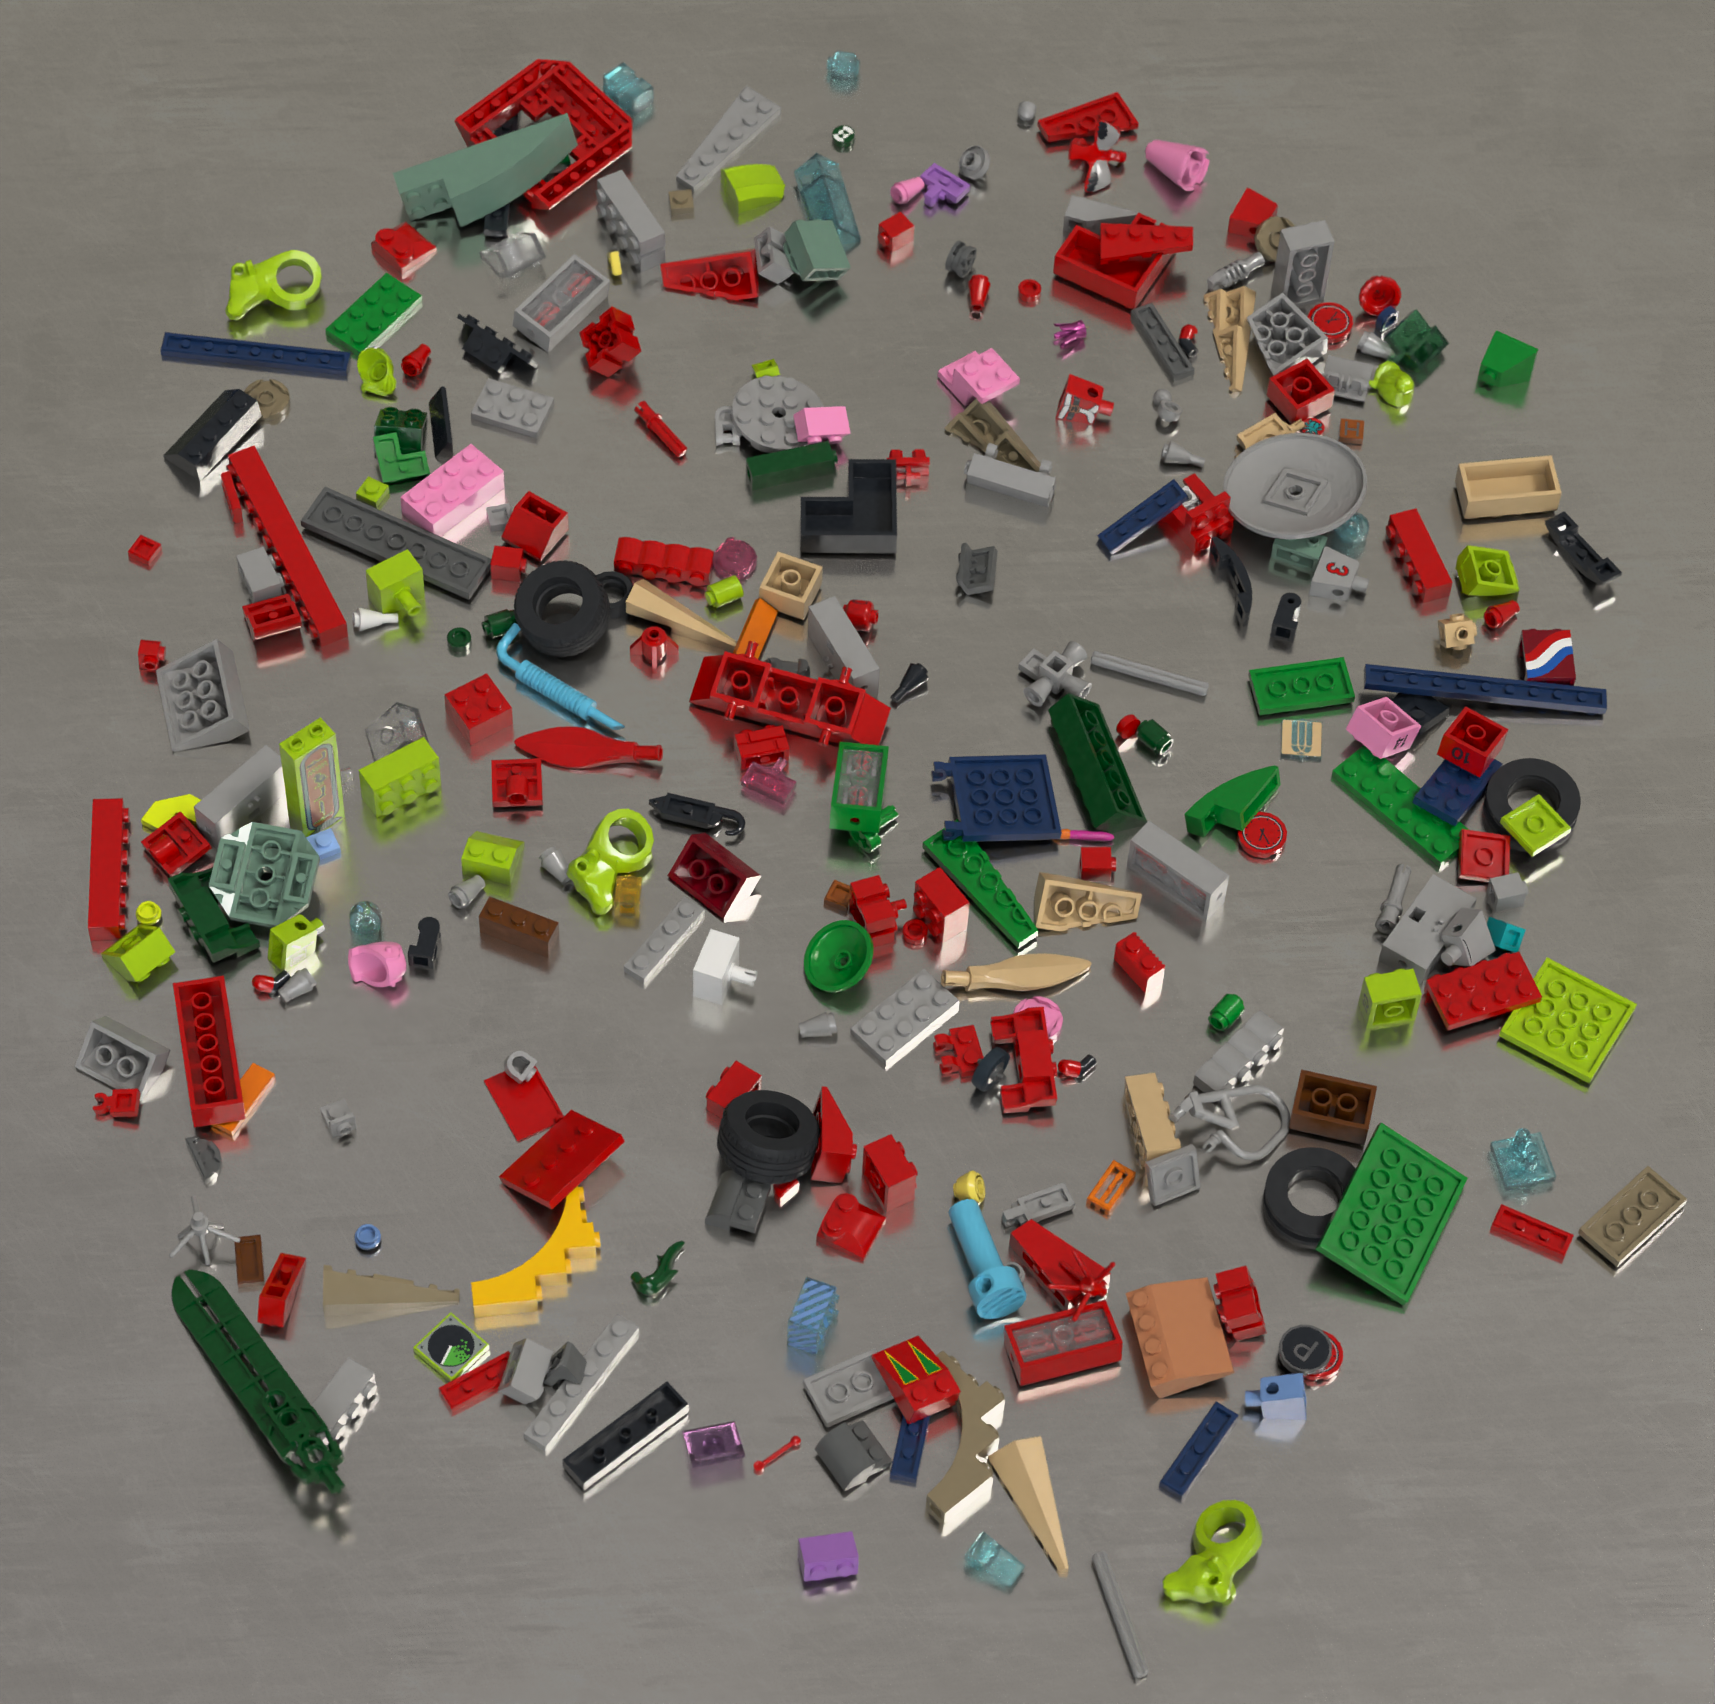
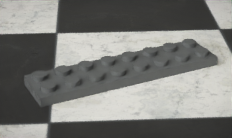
M327 487L323 488L301 519L302 527L382 562L408 549L423 569V579L469 600L491 569V558Z

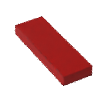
M1501 1204L1490 1228L1564 1260L1574 1237L1571 1233Z
M507 1351L438 1388L440 1395L452 1413L499 1388L510 1352Z

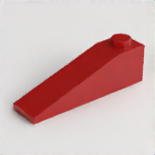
M755 248L660 264L664 287L718 296L730 300L758 297V267Z

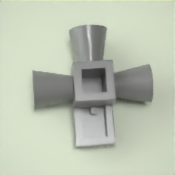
M1070 641L1062 654L1054 650L1048 657L1033 648L1019 663L1018 667L1020 671L1035 680L1034 683L1023 690L1026 699L1033 705L1040 707L1051 691L1057 695L1062 689L1067 693L1085 699L1092 688V683L1072 676L1073 668L1087 659V653L1080 644Z

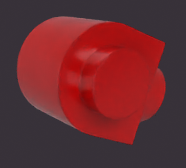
M141 639L138 650L139 669L149 671L159 669L160 661H165L166 647L162 646L161 641Z

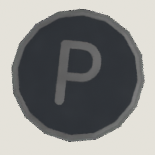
M1300 1324L1291 1327L1283 1334L1279 1343L1280 1360L1292 1373H1303V1376L1313 1373L1315 1375L1322 1372L1328 1366L1332 1356V1344L1328 1336L1321 1329L1312 1325Z

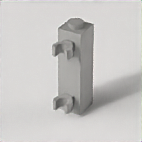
M988 443L985 456L974 453L972 461H967L964 474H967V483L1049 507L1056 488V478L1050 476L1052 470L1051 461L1043 459L1039 472L996 460L998 445Z

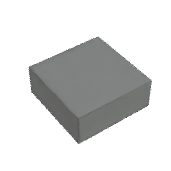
M509 503L486 507L491 532L505 529L512 514Z

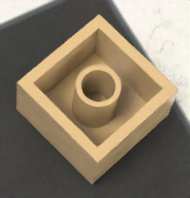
M777 552L759 587V598L779 612L804 620L809 611V606L812 605L822 585L823 567Z

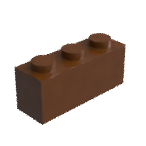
M490 896L479 915L481 933L547 958L550 957L559 940V922Z

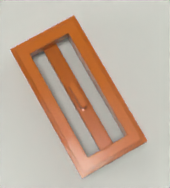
M1113 1160L1087 1197L1086 1203L1090 1205L1092 1203L1095 1204V1208L1099 1210L1102 1208L1104 1213L1109 1215L1135 1178L1136 1172ZM1115 1169L1120 1170L1100 1199L1096 1198ZM1124 1174H1127L1108 1204L1105 1203Z

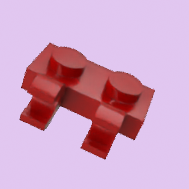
M974 1025L949 1029L948 1035H935V1042H933L935 1053L953 1049L955 1057L951 1055L941 1057L942 1064H939L941 1073L950 1074L959 1071L961 1077L973 1076L979 1065L977 1063L978 1059L984 1058Z

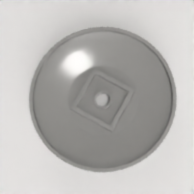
M1289 433L1270 437L1255 443L1236 457L1226 472L1223 492L1226 491L1231 497L1229 511L1232 516L1249 530L1272 538L1302 539L1327 533L1348 521L1358 511L1364 501L1367 491V475L1360 458L1343 443L1318 434ZM1296 492H1300V493H1301V494H1299V495H1291V494H1294V493H1296Z

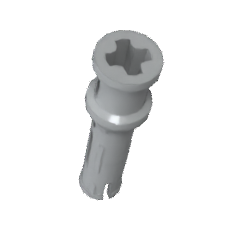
M1399 864L1395 868L1387 900L1382 902L1380 906L1381 916L1375 923V927L1385 934H1390L1397 925L1398 917L1403 912L1401 902L1412 871L1409 866H1406L1405 872L1402 873L1404 864Z

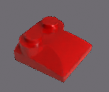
M406 221L392 229L384 228L379 230L375 235V240L371 242V249L402 275L437 250L436 246Z
M839 1194L833 1200L822 1220L816 1241L864 1261L883 1227L886 1217L860 1204L852 1194Z

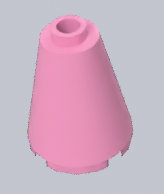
M1153 140L1145 149L1146 159L1185 191L1195 189L1192 186L1196 182L1200 184L1207 173L1209 159L1206 158V154H1208V151L1202 147Z

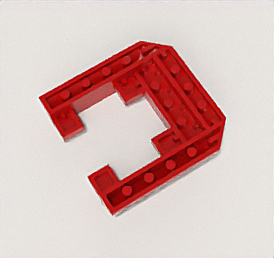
M535 60L454 121L467 147L496 138L497 136L492 132L521 111L534 122L547 113L552 118L568 114L578 144L569 155L576 162L548 183L542 179L523 193L532 203L531 208L550 210L632 148V119L570 61Z

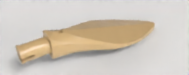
M1025 954L990 965L968 966L966 971L943 970L941 973V984L944 987L962 986L966 992L986 988L1014 991L1037 990L1054 986L1088 971L1092 963L1085 959L1057 954Z

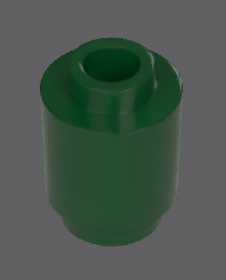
M505 609L484 616V621L481 624L484 634L494 639L505 635L513 623L517 624L514 610L509 611Z
M1154 719L1144 720L1137 728V738L1154 753L1158 752L1162 755L1173 744L1174 740L1171 738V734Z

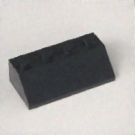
M240 389L225 390L163 455L164 458L201 481L261 417L258 400Z

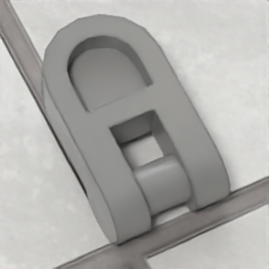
M722 406L715 412L716 446L723 445V443L740 445V435L731 420V406ZM723 430H732V434H723Z

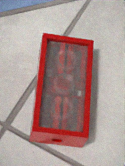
M1106 1300L1085 1305L1076 1322L1072 1321V1317L1078 1307L1005 1325L1004 1345L1019 1385L1023 1386L1121 1361L1123 1342Z

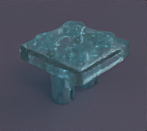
M1520 1128L1516 1131L1513 1138L1491 1142L1490 1149L1505 1191L1555 1181L1556 1174L1541 1132L1530 1134L1528 1129Z

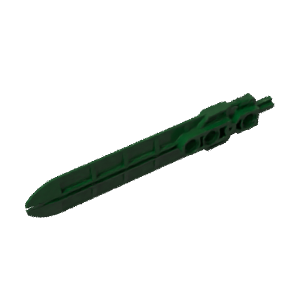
M198 1270L185 1271V1275L200 1295L196 1298L181 1276L178 1275L174 1279L171 1292L173 1306L177 1314L264 1433L281 1460L291 1467V1471L304 1485H308L311 1482L317 1485L322 1481L331 1494H340L345 1484L336 1472L339 1471L338 1465L343 1463L345 1458L338 1442L333 1440L327 1425L317 1411L310 1405L218 1279ZM202 1303H206V1305L217 1318L219 1323L215 1324V1322L209 1316L207 1311L201 1305ZM221 1329H225L227 1334L238 1347L237 1350L233 1349L228 1340L220 1331ZM241 1355L246 1358L258 1376L254 1377L241 1360ZM263 1382L267 1387L268 1391L266 1393L259 1383ZM323 1437H326V1438H327V1440H328V1445H327V1447H326V1445L323 1443V1441H322L320 1438H323ZM293 1454L295 1457H299L302 1466L299 1463L295 1464L290 1459Z

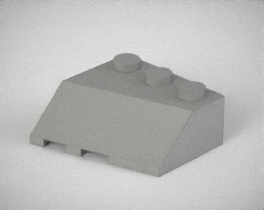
M1283 292L1247 317V322L1273 376L1305 359L1313 363L1327 353L1328 337Z

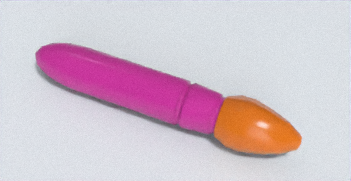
M1062 829L1060 839L1107 842L1112 841L1115 837L1107 832Z

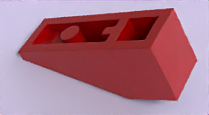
M280 1253L259 1295L258 1323L273 1327H284L292 1309L306 1263V1257Z

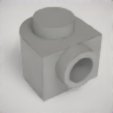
M516 1051L506 1057L504 1070L516 1082L521 1083L524 1080L528 1082L537 1071L534 1066L538 1061L524 1051Z

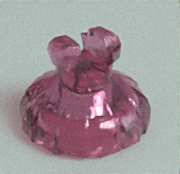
M729 537L714 552V568L723 577H730L732 575H735L738 579L748 577L757 566L756 551L750 544L741 540H734L735 537Z

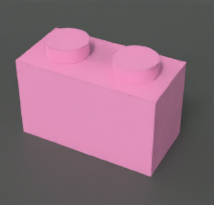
M845 406L803 408L793 415L798 442H808V445L821 443L822 441H829V444H836L842 442V438L850 434Z

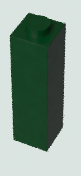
M829 441L746 458V475L751 490L755 491L834 474L838 457L836 450L831 449Z

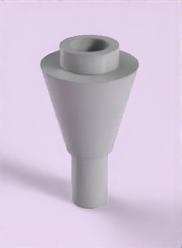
M1172 440L1169 444H1164L1161 452L1164 463H1190L1199 467H1203L1205 463V458L1191 454V452Z

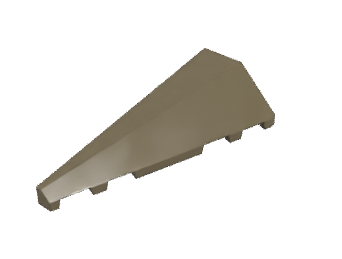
M975 399L945 427L946 431L954 433L967 443L982 449L981 451L986 452L988 443L998 445L996 459L1039 472L1041 463L990 400L981 404Z
M324 1265L323 1310L325 1317L459 1303L460 1290L456 1288L454 1291L438 1290L437 1285L429 1284L428 1288L414 1286V1281L379 1274H373V1276L356 1275V1270L348 1269L347 1273L332 1271V1266Z

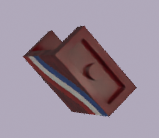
M1522 630L1518 645L1519 648H1523L1526 669L1524 681L1574 686L1576 673L1570 630Z

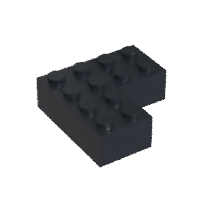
M848 459V497H801L800 552L896 553V459Z

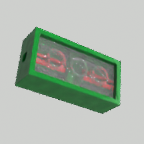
M839 742L829 829L879 833L889 746Z

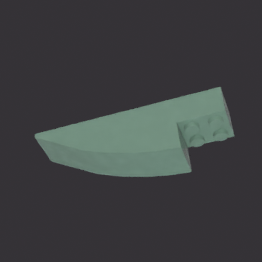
M566 113L393 173L410 221L421 219L424 216L453 207L461 227L490 214L525 193L541 181L578 144L568 114Z

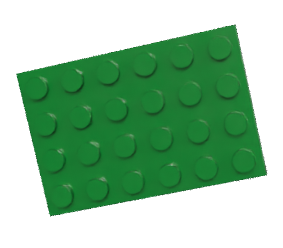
M1380 1123L1377 1125L1315 1250L1395 1301L1405 1305L1412 1295L1468 1178L1388 1126Z

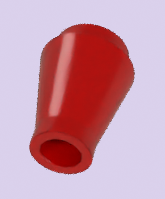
M973 275L971 280L968 281L970 308L974 311L984 309V304L991 287L989 278L984 275Z
M420 344L418 348L404 356L401 363L403 372L412 377L421 374L431 354V349L425 344Z
M1511 600L1506 603L1489 606L1484 612V621L1490 628H1501L1515 614L1519 613V605L1515 600Z

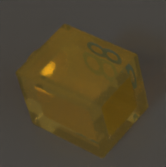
M633 875L617 876L614 914L640 916L642 877H635Z

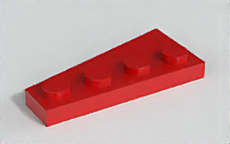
M1116 92L1040 119L1037 126L1047 142L1095 135L1098 119L1107 121L1119 132L1138 129L1139 123L1120 94Z
M1101 223L1100 265L1108 264L1109 260L1119 259V262L1128 261L1129 257L1142 256V258H1148L1155 253L1167 255L1193 250V227Z

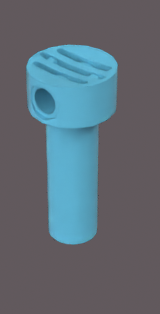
M965 1199L955 1203L949 1210V1217L974 1276V1279H972L968 1286V1292L975 1310L980 1317L985 1319L1005 1317L1019 1309L1026 1300V1291L1019 1274L1014 1268L1003 1266L977 1201Z

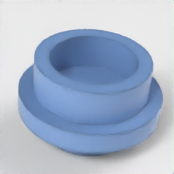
M364 1224L355 1232V1243L364 1250L374 1249L381 1241V1233L375 1226Z

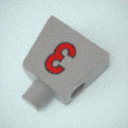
M1325 546L1311 581L1309 595L1347 601L1352 589L1366 593L1370 579L1357 575L1360 564L1357 560Z

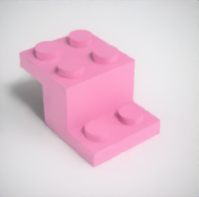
M993 348L981 354L974 351L939 369L937 375L965 407L970 405L975 399L983 404L1019 385L1020 382L1017 374Z

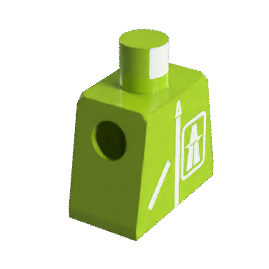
M298 914L271 928L267 959L281 972L283 970L289 972L315 951L317 935L325 930L322 921L318 918L309 921L303 915Z

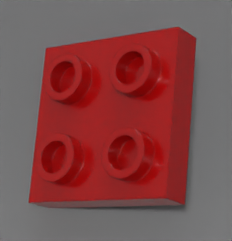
M541 758L491 760L493 807L543 805Z
M181 811L141 841L142 846L170 877L181 873L212 849L209 842Z

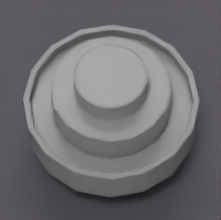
M971 146L965 150L959 161L961 174L970 180L981 178L989 168L990 155L988 151L980 146Z

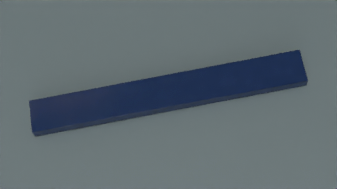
M168 332L164 334L160 350L161 356L347 376L351 359L350 352Z

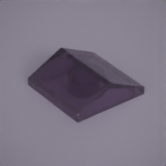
M735 1421L682 1431L688 1462L692 1468L745 1458V1452Z

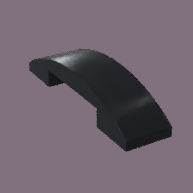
M1565 511L1545 521V525L1559 549L1587 578L1597 584L1604 585L1622 576V572L1608 557L1602 559L1578 533L1579 526Z
M1213 537L1211 539L1210 554L1217 570L1227 568L1238 592L1235 610L1243 627L1248 626L1252 606V587L1249 575L1237 554L1221 539Z

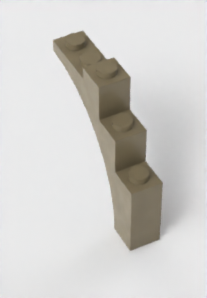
M942 1350L936 1356L949 1369L961 1391L956 1401L961 1424V1440L953 1464L943 1479L927 1494L926 1507L945 1525L992 1487L993 1471L983 1460L998 1449L999 1434L996 1428L988 1423L1004 1411L1005 1397L997 1386L993 1387L988 1381L979 1386L977 1380L971 1374L967 1375L961 1369L955 1357L948 1356Z

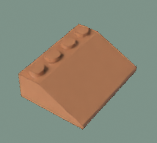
M1207 1277L1151 1284L1126 1293L1149 1382L1159 1399L1235 1373Z

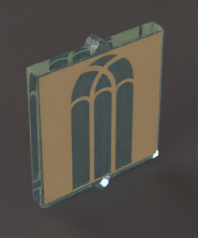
M1304 718L1300 720L1282 719L1281 757L1298 758L1300 761L1303 759L1321 760L1322 722L1306 721Z

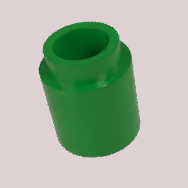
M1225 994L1210 1011L1209 1023L1219 1031L1229 1029L1245 1011L1243 1000L1236 994Z

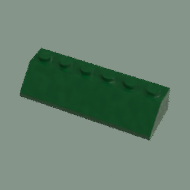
M1068 693L1051 706L1048 712L1051 717V724L1058 734L1059 744L1066 754L1067 764L1075 776V784L1083 796V804L1091 816L1090 821L1097 830L1111 834L1144 826L1147 820L1099 704Z

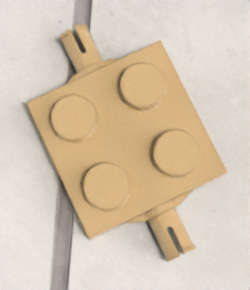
M1274 413L1237 434V441L1246 450L1264 439L1296 433L1305 428V423L1302 419H1299L1288 425Z

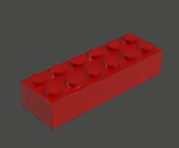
M224 976L173 983L194 1128L246 1120Z

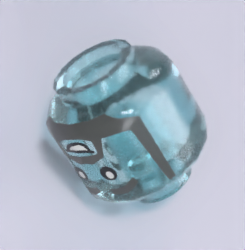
M358 902L350 910V927L358 936L366 938L374 936L382 927L381 910L373 902Z

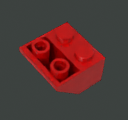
M528 491L514 507L501 540L515 548L523 549L524 553L541 562L569 530L568 512Z

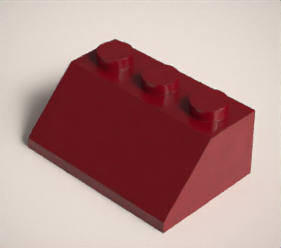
M706 833L692 834L667 875L722 919H726L750 896L761 877L759 873Z

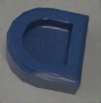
M1393 306L1385 308L1377 317L1375 328L1381 333L1398 322L1399 312Z

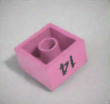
M1384 697L1357 706L1346 730L1353 735L1355 740L1365 745L1374 756L1382 759L1410 749L1421 725L1388 697Z

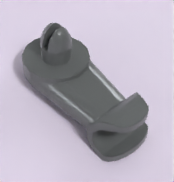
M771 657L764 661L772 664L773 668L810 677V667L807 660L798 659V662H791Z

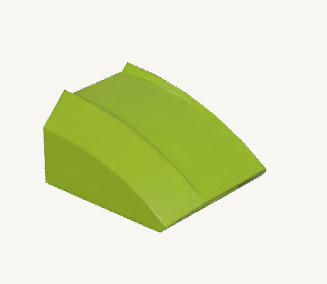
M746 164L721 169V183L728 191L738 214L780 201L783 198L785 184L775 166Z
M1467 545L1458 555L1455 570L1458 572L1462 593L1474 596H1495L1520 591L1508 551Z

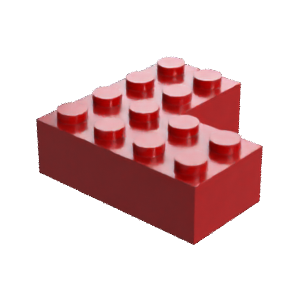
M1138 212L1131 224L1156 225L1157 220ZM1160 223V224H1159V225H1162V226H1168V225H1166V224H1164V223ZM1076 225L1055 254L1053 273L1126 307L1135 309L1173 254L1163 255L1162 253H1155L1148 258L1135 256L1129 257L1128 261L1119 262V259L1109 260L1108 264L1100 265V235Z

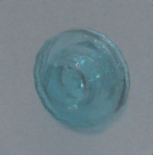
M1356 512L1348 521L1334 529L1335 536L1346 544L1361 543L1369 533V522L1366 517Z

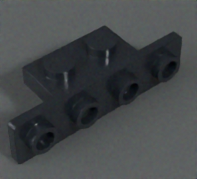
M461 314L457 316L458 319L474 328L462 349L497 372L502 373L513 354L535 368L537 367L538 363L532 360L534 355L523 348L520 352L514 349L515 343L506 337L503 340L496 337L498 332L487 325L484 329L478 326L480 321L469 314L466 318Z

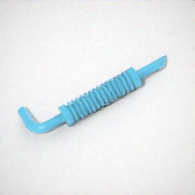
M512 624L499 641L496 655L502 664L516 671L515 678L535 689L540 694H543L585 721L592 717L612 730L625 728L621 723L596 709L597 702L565 684L530 661L524 660L520 663L511 658L507 653V648L521 630L518 624Z

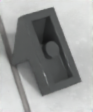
M567 1341L552 1355L550 1360L552 1366L548 1374L545 1375L543 1384L552 1387L560 1379H566L576 1384L582 1383L587 1361L573 1343Z

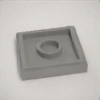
M1193 1144L1145 1162L1150 1202L1153 1206L1201 1188L1197 1152Z

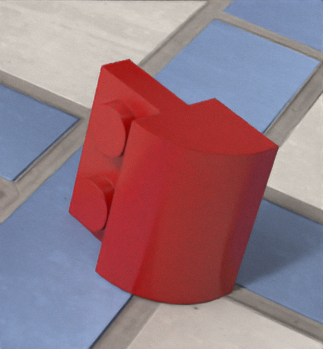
M289 593L242 606L253 641L302 628L300 614Z

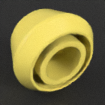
M974 1170L960 1176L953 1185L954 1196L959 1198L960 1201L965 1199L976 1200L978 1205H980L985 1198V1185L982 1176Z

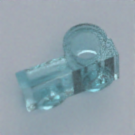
M984 1531L978 1535L964 1557L965 1561L972 1568L980 1572L986 1571L1006 1589L1013 1585L1025 1568L1023 1563Z

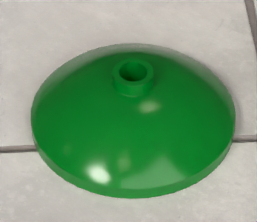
M839 920L824 926L814 935L805 951L804 970L808 980L816 988L830 993L841 992L857 984L864 977L872 962L874 948L870 934L860 924L850 920Z

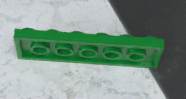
M1363 745L1332 771V776L1439 868L1459 852L1460 831L1462 829H1469L1461 822L1455 827L1413 804L1414 796L1421 788L1387 759H1380L1374 756Z

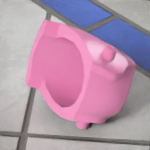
M374 942L349 949L348 965L354 982L363 981L372 986L382 988L387 986L395 987L396 983L402 980V976L406 972L405 956L401 945L396 942Z

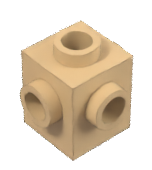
M1460 613L1450 615V619L1438 620L1439 640L1442 646L1446 648L1453 647L1454 650L1466 649L1467 645L1475 644L1474 637L1477 636V628L1472 619Z

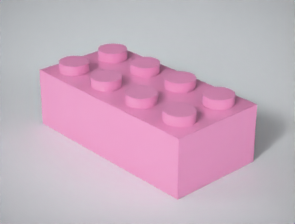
M469 444L400 497L402 515L415 526L441 537L505 488L504 471L474 445Z

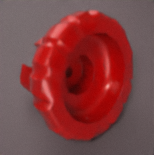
M1382 275L1373 276L1362 285L1358 296L1359 304L1364 312L1378 317L1385 308L1389 306L1396 308L1401 299V288L1390 277Z

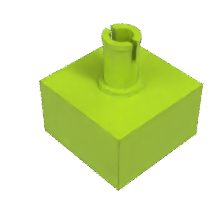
M408 549L366 570L368 599L378 612L391 614L405 608L409 616H415L422 610V606L417 601L425 598L423 569Z

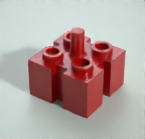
M613 306L599 316L600 322L597 324L591 322L579 332L583 347L589 349L585 354L589 369L608 378L622 368L623 360L629 362L642 352L638 338L633 335L635 327L631 315Z
M879 875L851 882L849 911L853 921L868 931L872 938L873 948L893 943L894 934L897 932L895 919L898 918V910L907 908L905 899L890 902L887 899L890 898L888 885L882 883Z
M1247 1266L1216 1273L1217 1283L1213 1284L1217 1300H1220V1304H1217L1216 1308L1222 1323H1225L1227 1333H1232L1236 1342L1267 1334L1257 1287L1253 1278H1251Z

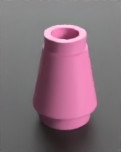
M920 177L896 182L891 188L890 194L896 203L905 204L924 189L925 185Z

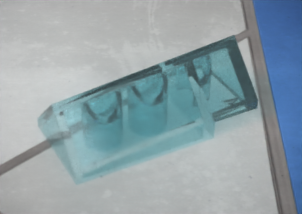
M818 153L814 154L794 171L800 192L799 198L806 220H832L842 245L861 241L838 163Z

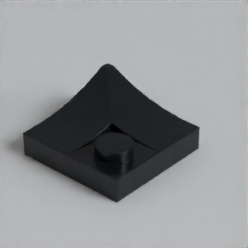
M1398 693L1391 700L1421 725L1417 734L1419 736L1449 715V707L1440 703L1432 696Z

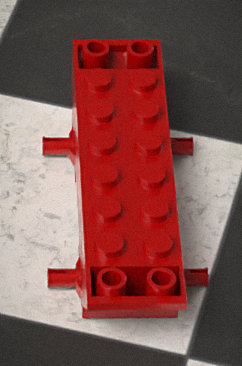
M748 641L745 654H734L724 651L723 655L705 656L703 658L689 703L725 712L723 718L725 720L729 718V721H733L734 715L769 725H783L784 729L820 738L817 744L828 747L829 741L838 744L839 742L880 745L891 708L867 694L865 689L851 685L848 681L853 670L849 667L848 669L847 667H842L839 680H829L818 677V680L773 668L772 664L758 660L754 655L759 644Z

